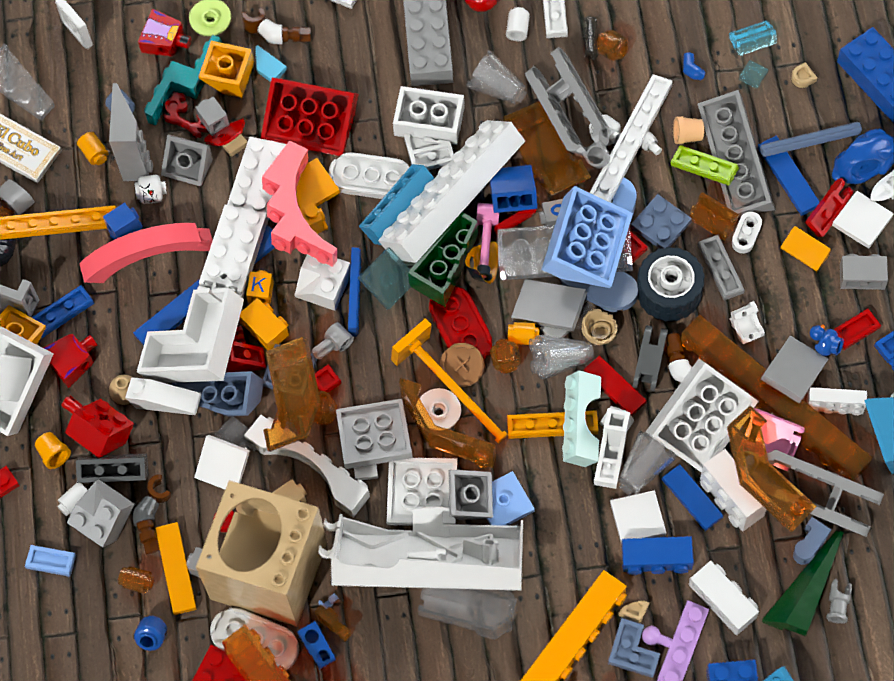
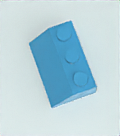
M894 397L866 399L864 402L884 461L891 474H894Z

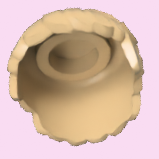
M601 309L588 311L582 321V333L585 338L595 345L607 344L615 339L618 325L616 320L613 319V315L602 312Z

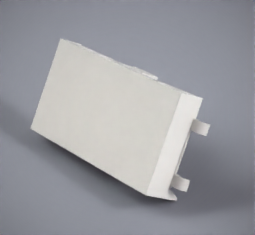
M413 507V530H387L345 518L343 514H340L339 521L334 524H330L324 519V528L328 531H336L333 548L327 551L319 545V554L323 558H331L332 585L521 590L523 520H521V526L443 524V511H449V507Z

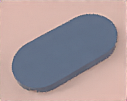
M618 268L611 288L560 278L563 286L586 289L587 295L585 299L609 312H617V310L622 309L623 311L627 310L638 299L637 282L632 276Z

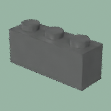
M147 454L104 455L101 458L95 455L79 456L76 459L77 483L95 482L98 479L102 482L146 480L148 477Z

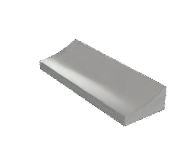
M739 90L698 103L712 156L738 164L739 167L730 186L720 183L730 218L741 217L746 212L774 211L775 207Z

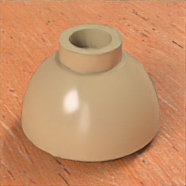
M119 375L110 383L109 394L111 399L117 404H130L125 398L132 377L130 375Z

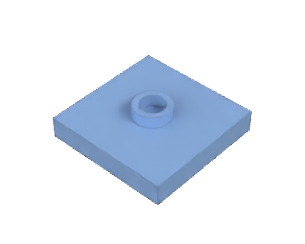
M513 471L492 482L493 517L487 518L490 525L508 526L535 512L533 505Z

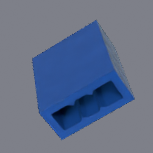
M531 165L501 168L489 181L494 213L537 209L536 186Z

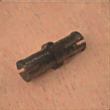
M588 16L584 18L585 33L583 34V41L585 42V57L594 59L598 57L597 42L599 41V34L597 33V18Z

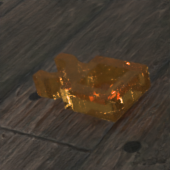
M320 605L315 610L316 617L346 642L351 637V631L337 619L339 616L332 608L328 607L326 609Z

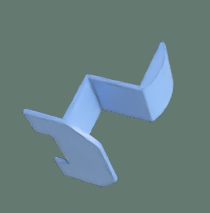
M334 593L325 603L319 600V604L329 614L328 608L339 598Z

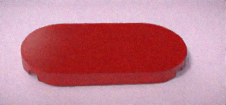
M454 287L446 307L430 299V315L447 348L458 343L470 344L480 351L485 360L492 349V337L468 291L462 287Z

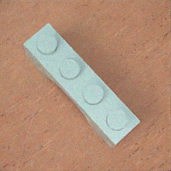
M579 370L567 376L565 381V421L563 424L564 443L562 451L564 462L587 467L598 462L599 440L593 436L587 427L585 411L589 403L601 398V377Z

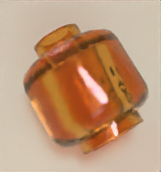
M607 30L598 37L597 50L607 59L616 61L622 59L627 54L628 41L620 33L614 30Z
M500 339L490 349L492 364L496 370L503 374L517 370L521 363L518 345L508 339Z

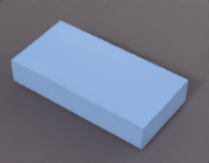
M31 545L25 567L26 569L70 577L76 554Z

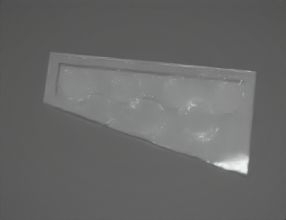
M3 44L0 48V93L42 121L55 107L54 102L40 85L35 82L30 73L24 69L19 60L9 51V48Z

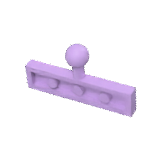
M687 601L672 639L661 635L659 629L654 626H648L643 630L642 639L645 643L649 645L659 643L669 648L657 681H683L709 612L708 608Z

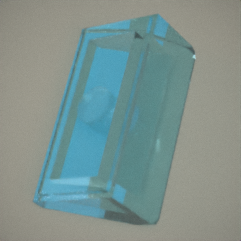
M768 21L729 34V38L739 56L777 43L776 30Z

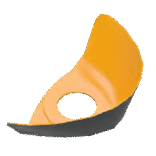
M494 241L490 242L488 265L492 275L490 281H485L477 270V267L480 265L481 245L473 247L466 257L465 263L469 274L476 281L491 284L496 278L498 244ZM471 257H473L474 260V268L470 267Z

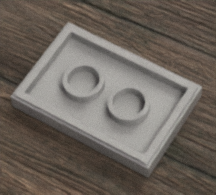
M525 279L511 318L516 322L535 323V325L574 332L587 291L581 288Z
M789 336L760 380L800 403L825 366L828 358L794 337Z

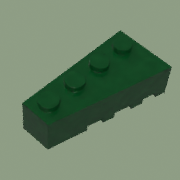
M461 212L408 272L410 287L446 307L465 266L466 257L479 235L478 221Z

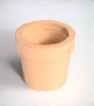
M683 116L675 117L673 124L675 144L702 141L704 137L703 120L684 118Z

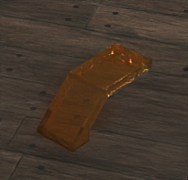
M540 101L503 117V121L512 122L524 138L525 142L518 151L525 164L532 166L534 178L551 196L591 179L581 159L577 160L567 151Z
M300 337L266 351L277 405V413L271 429H263L267 451L269 452L307 438L320 404L309 344L305 337Z
M400 378L401 399L429 448L473 461L482 468L494 467L496 462L495 444L436 426L418 396L422 385Z
M750 405L727 426L739 484L792 533L817 506L769 463L761 429L767 420Z

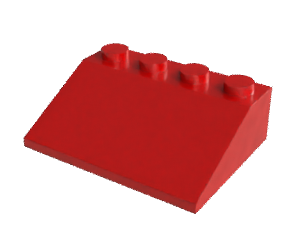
M271 77L260 139L283 144L292 141L308 150L341 156L345 152L355 116L358 93Z

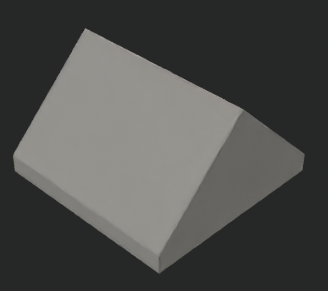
M168 134L161 176L202 186L213 160L209 145Z
M448 470L450 516L458 520L492 518V472Z

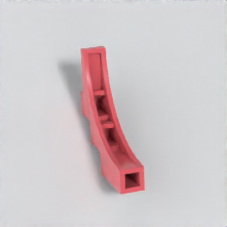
M289 141L262 176L263 190L273 195L267 203V217L273 222L278 223L271 232L272 245L279 251H285L289 254L296 248L302 254H308L316 258L320 263L333 267L337 262V248L323 240L311 229L302 216L297 204L296 189L300 176L308 164V149Z

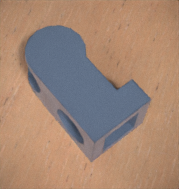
M811 517L805 528V531L808 532L807 536L796 544L793 551L794 560L801 565L808 564L814 558L831 532L830 528Z

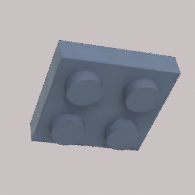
M657 194L632 222L631 229L659 249L670 247L690 225L692 218Z

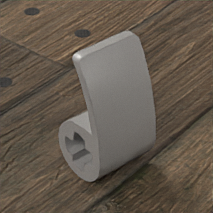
M10 179L0 186V198L4 200L8 208L15 215H21L35 203L27 191Z

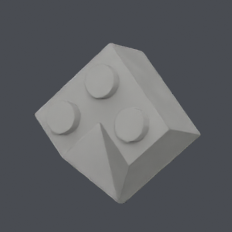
M98 479L75 504L67 523L101 547H105L117 541L134 503Z

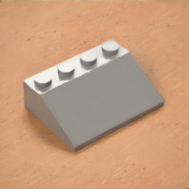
M113 83L109 143L123 181H138L139 177L148 176L149 173L153 172V162L150 160L149 150H146V140H143V131L139 130L137 121L118 84Z

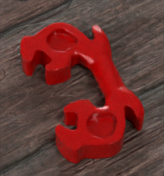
M174 93L165 102V109L168 114H164L165 121L170 124L179 125L187 129L192 135L201 138V132L207 133L208 130L200 121L198 115V122L192 123L179 116V113L183 114L187 111L188 104L184 102L186 99L183 94Z

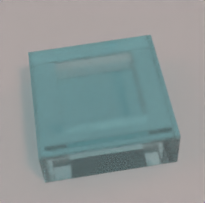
M749 60L741 72L739 80L758 89L767 75L768 69Z

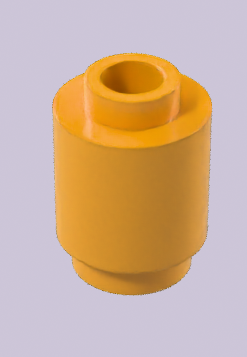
M514 322V324H508V342L519 345H534L535 341H539V327H535V323Z

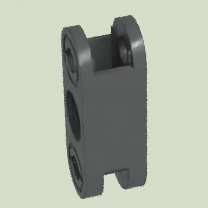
M646 325L633 387L637 388L640 382L650 383V391L655 392L668 329L661 328L658 345L656 346L649 344L653 326Z

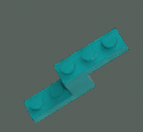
M212 35L209 42L207 41L204 44L203 54L200 59L196 60L194 69L174 61L170 63L169 67L165 68L160 85H156L151 102L146 104L144 109L149 124L156 126L165 108V102L171 97L173 91L197 99L205 83L199 79V74L210 42L221 43L220 37Z

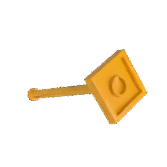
M425 318L392 347L391 361L398 366L409 355L416 353L496 437L495 441L500 443L508 434L505 431L502 432L421 347L430 338L431 323Z

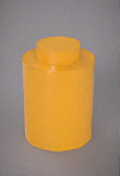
M94 132L85 133L78 139L77 146L91 165H101L107 160L109 152Z

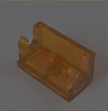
M702 192L698 197L697 204H693L689 217L692 218L693 222L714 235H719L725 241L736 227L739 214Z

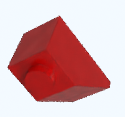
M233 341L226 372H249L266 368L263 347Z

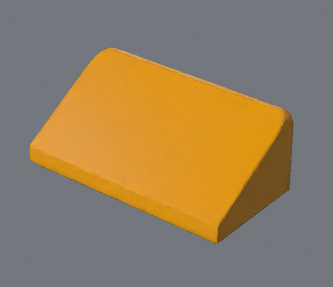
M796 226L792 228L781 246L782 250L816 272L829 257L831 251L829 247Z

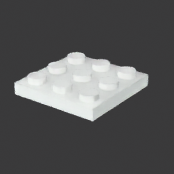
M410 458L389 462L387 525H413V507H449L448 470H457V458ZM443 511V524H456V518L451 517L449 511Z

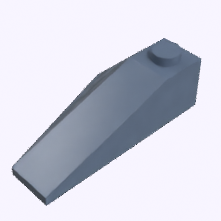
M252 371L225 372L223 381L172 382L171 385L200 393L199 406L226 416H248L261 402L264 380Z

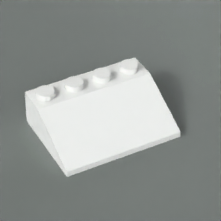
M698 359L646 432L656 441L702 472L703 464L723 451L756 406L758 400L701 359Z

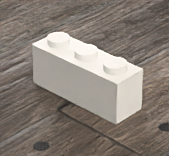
M710 561L690 578L689 586L737 636L757 618L759 613L757 610L758 606L751 598L747 599L741 593L742 589L735 581L731 582L725 576L726 573L720 565H714Z

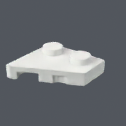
M404 134L411 164L424 165L427 170L444 167L452 160L454 153L450 141L433 140L428 137L420 139L411 137V134Z

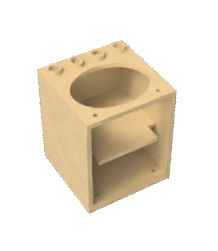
M229 480L196 565L210 600L241 608L248 612L297 627L322 559L319 554V545L324 550L327 545L319 508ZM236 507L237 512L233 515L219 552L218 536L220 528L227 515Z

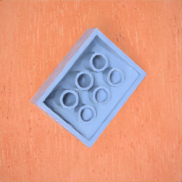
M574 186L563 198L541 270L561 279L611 288L633 213Z

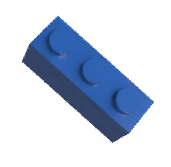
M692 536L622 539L623 572H628L630 575H638L644 571H651L652 574H662L665 571L686 573L688 570H692Z

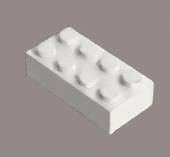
M810 387L807 395L806 411L812 413L824 412L831 414L835 412L841 415L847 413L861 415L866 407L864 400L867 399V391Z

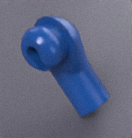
M685 53L683 56L684 74L694 80H702L705 77V71L694 64V54Z

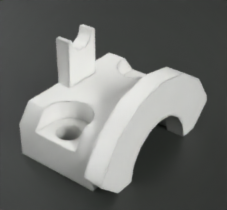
M754 301L750 302L747 306L732 311L731 318H729L731 326L736 330L737 337L742 344L763 337L765 334L757 318L758 308Z

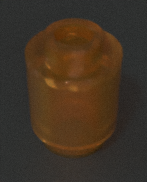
M132 566L128 568L123 567L118 577V584L123 585L125 589L145 594L148 590L152 589L154 577H152L151 571Z

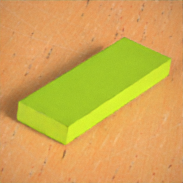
M682 145L679 146L671 160V166L729 186L739 169L738 164Z

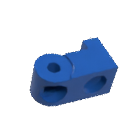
M316 621L297 631L298 637L319 670L336 660Z

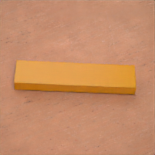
M597 410L585 411L588 429L592 434H598ZM565 412L507 415L508 439L564 436Z
M178 522L155 527L173 614L178 615L197 610Z

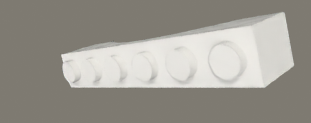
M260 415L245 433L246 442L263 455L289 456L311 466L328 484L333 494L335 505L354 518L370 497L368 486L360 479L354 480L351 478L350 473L343 467H335L326 455L321 454L320 456L315 453L314 448L307 442L301 443L298 441L296 435L290 430H282L273 418H265Z

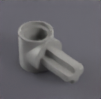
M336 322L328 328L324 336L325 340L314 347L312 353L316 359H322L332 350L342 352L352 344L354 337L339 322Z

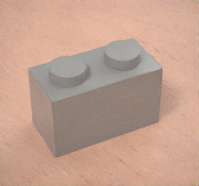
M848 254L842 256L840 262V289L885 290L888 282L887 256H880L878 254H871L869 256Z

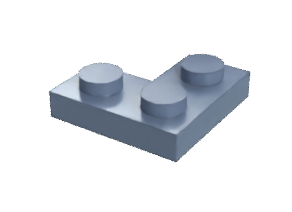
M622 618L608 664L653 678L660 654L638 647L644 628L643 624Z

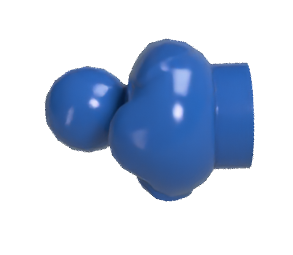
M816 325L810 329V337L813 340L819 341L815 345V350L822 356L839 355L843 348L844 339L838 337L835 330L828 329L825 331L824 325Z

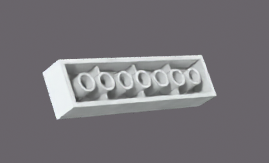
M489 120L483 122L479 126V130L466 140L463 148L453 154L452 160L438 171V175L434 180L425 185L424 191L419 196H416L411 201V205L397 216L394 224L384 230L383 236L378 241L393 259L416 263L520 148L525 140L512 122Z

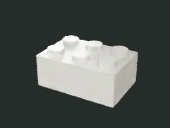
M401 86L393 121L394 136L404 137V134H411V137L423 139V137H428L433 140L450 141L451 144L457 145L464 113V95Z
M726 449L703 464L700 484L707 493L711 492L715 497L716 505L729 514V520L734 527H739L743 532L764 517L768 500Z

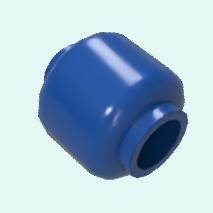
M156 616L144 617L139 622L134 633L136 644L144 650H157L165 640L167 626L162 619Z

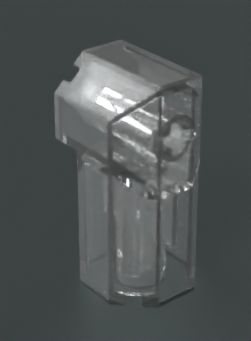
M422 588L420 599L424 603L423 606H418L419 616L475 630L477 635L491 639H497L502 634L512 631L517 615V599L510 590Z

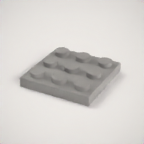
M402 399L336 409L345 469L413 458Z

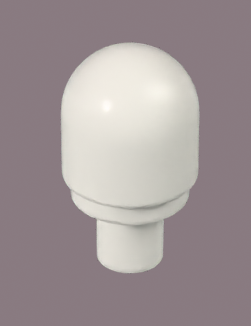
M648 131L640 147L647 152L652 151L655 155L660 154L662 151L657 145L658 140Z

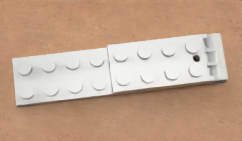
M249 137L228 203L224 205L197 290L210 289L212 291L216 288H230L241 298H244L249 275L253 270L269 217H267V203L273 196L263 190L262 176L287 144Z

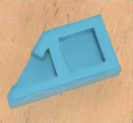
M258 45L255 47L257 72L270 82L271 77L280 78L286 72L287 66Z

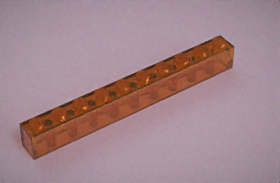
M700 314L682 332L681 342L684 348L696 353L699 359L758 400L756 408H761L767 413L804 427V433L794 431L795 434L802 437L800 440L802 446L806 450L817 454L819 460L824 465L831 466L836 470L837 475L854 482L870 465L873 457L803 399L798 403L760 380L766 369Z

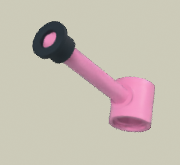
M478 203L477 221L478 225H483L480 265L477 267V270L485 281H490L492 275L488 265L491 228L499 224L500 213H494L492 204Z

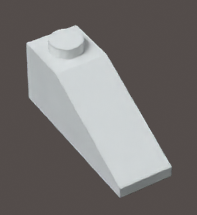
M131 377L125 398L136 409L196 415L201 394L155 380Z

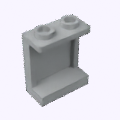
M23 279L18 290L0 285V308L5 309L10 305L31 317L39 302L32 283Z

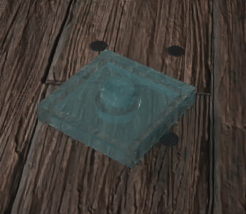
M388 247L358 279L388 310L409 290L408 272L410 269Z

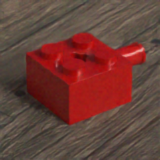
M69 395L62 403V407L72 413L65 433L98 458L126 444L134 423L124 414L111 407L108 402L98 399L83 406Z

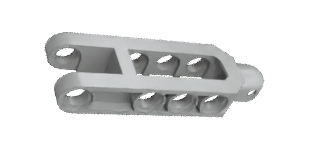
M558 47L550 54L553 56L556 62L555 66L562 76L560 80L550 87L542 73L535 66L525 72V76L567 151L575 153L577 157H584L595 168H603L610 160V154L606 146L611 130L569 57ZM572 93L575 95L574 99L582 107L584 117L588 118L593 126L591 138L594 140V143L589 147L582 145L559 104Z
M778 450L771 451L762 456L750 451H742L735 458L736 463L745 474L753 478L755 486L762 494L867 537L871 526L834 510L843 490L879 505L884 494ZM779 463L834 486L826 507L768 484L765 477L770 465Z

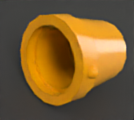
M51 432L41 435L34 444L43 459L44 465L48 469L60 467L71 455L69 447Z

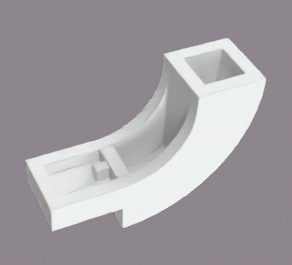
M607 409L594 485L614 489L617 487L630 412Z

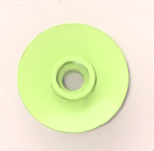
M202 0L192 8L189 21L194 31L200 35H218L229 26L231 13L228 6L220 0Z

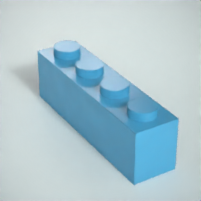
M412 164L359 225L361 230L374 244L381 245L378 240L383 236L384 230L392 226L397 220V216L411 205V201L424 191L425 185L434 180V177L424 165Z

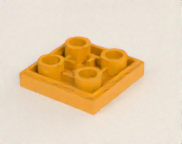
M318 158L310 161L300 176L296 189L299 208L312 202L317 207L340 193L339 188Z

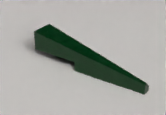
M836 531L763 617L762 623L780 630L785 628L806 636L844 532Z

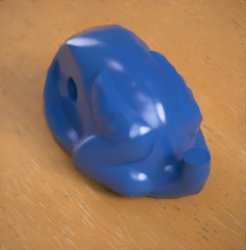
M880 128L869 130L858 136L847 150L841 152L835 158L832 178L835 181L841 178L845 183L861 184L878 174L885 175L894 164V136L891 137Z

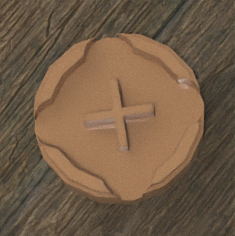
M466 343L450 346L442 354L440 360V367L460 388L470 387L477 383L482 377L485 368L484 358L480 351Z

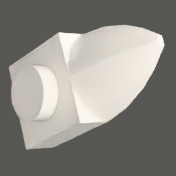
M894 170L875 185L871 193V201L894 199Z

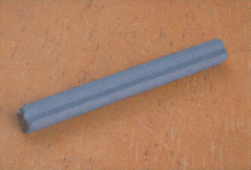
M859 122L765 143L761 145L760 151L764 157L859 135L861 134L862 127Z

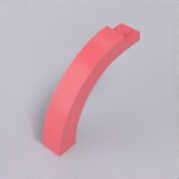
M196 223L160 225L117 238L92 252L79 264L85 283H104L120 269L150 256L174 251H209L213 239L209 228H197Z

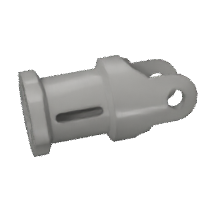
M834 579L829 595V601L831 602L830 612L827 614L826 619L833 623H846L848 621L846 616L847 604L850 603L852 585L850 583L847 584L843 594L837 590L838 581Z

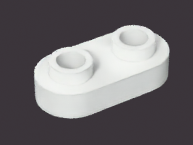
M746 212L741 216L732 238V247L738 253H748L752 250L762 225L760 215L755 212ZM748 223H751V224H753L754 226H753V227H748L747 224H748ZM743 241L746 245L742 246L739 242Z

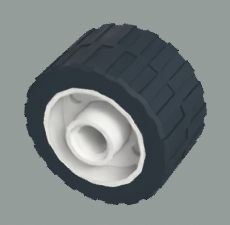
M677 247L660 248L653 253L651 252L642 261L638 271V300L642 309L655 319L668 322L679 321L682 318L685 319L693 313L701 302L705 279L703 267L698 262V259L691 255L690 252Z

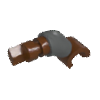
M160 474L154 475L149 479L148 496H145L133 511L134 526H137L138 532H141L139 538L140 542L144 545L146 554L156 553L160 550L156 532L152 530L154 528L153 522H155L154 516L159 503H164L171 498V493L167 490L164 493H157L154 490L156 486L162 483V475Z

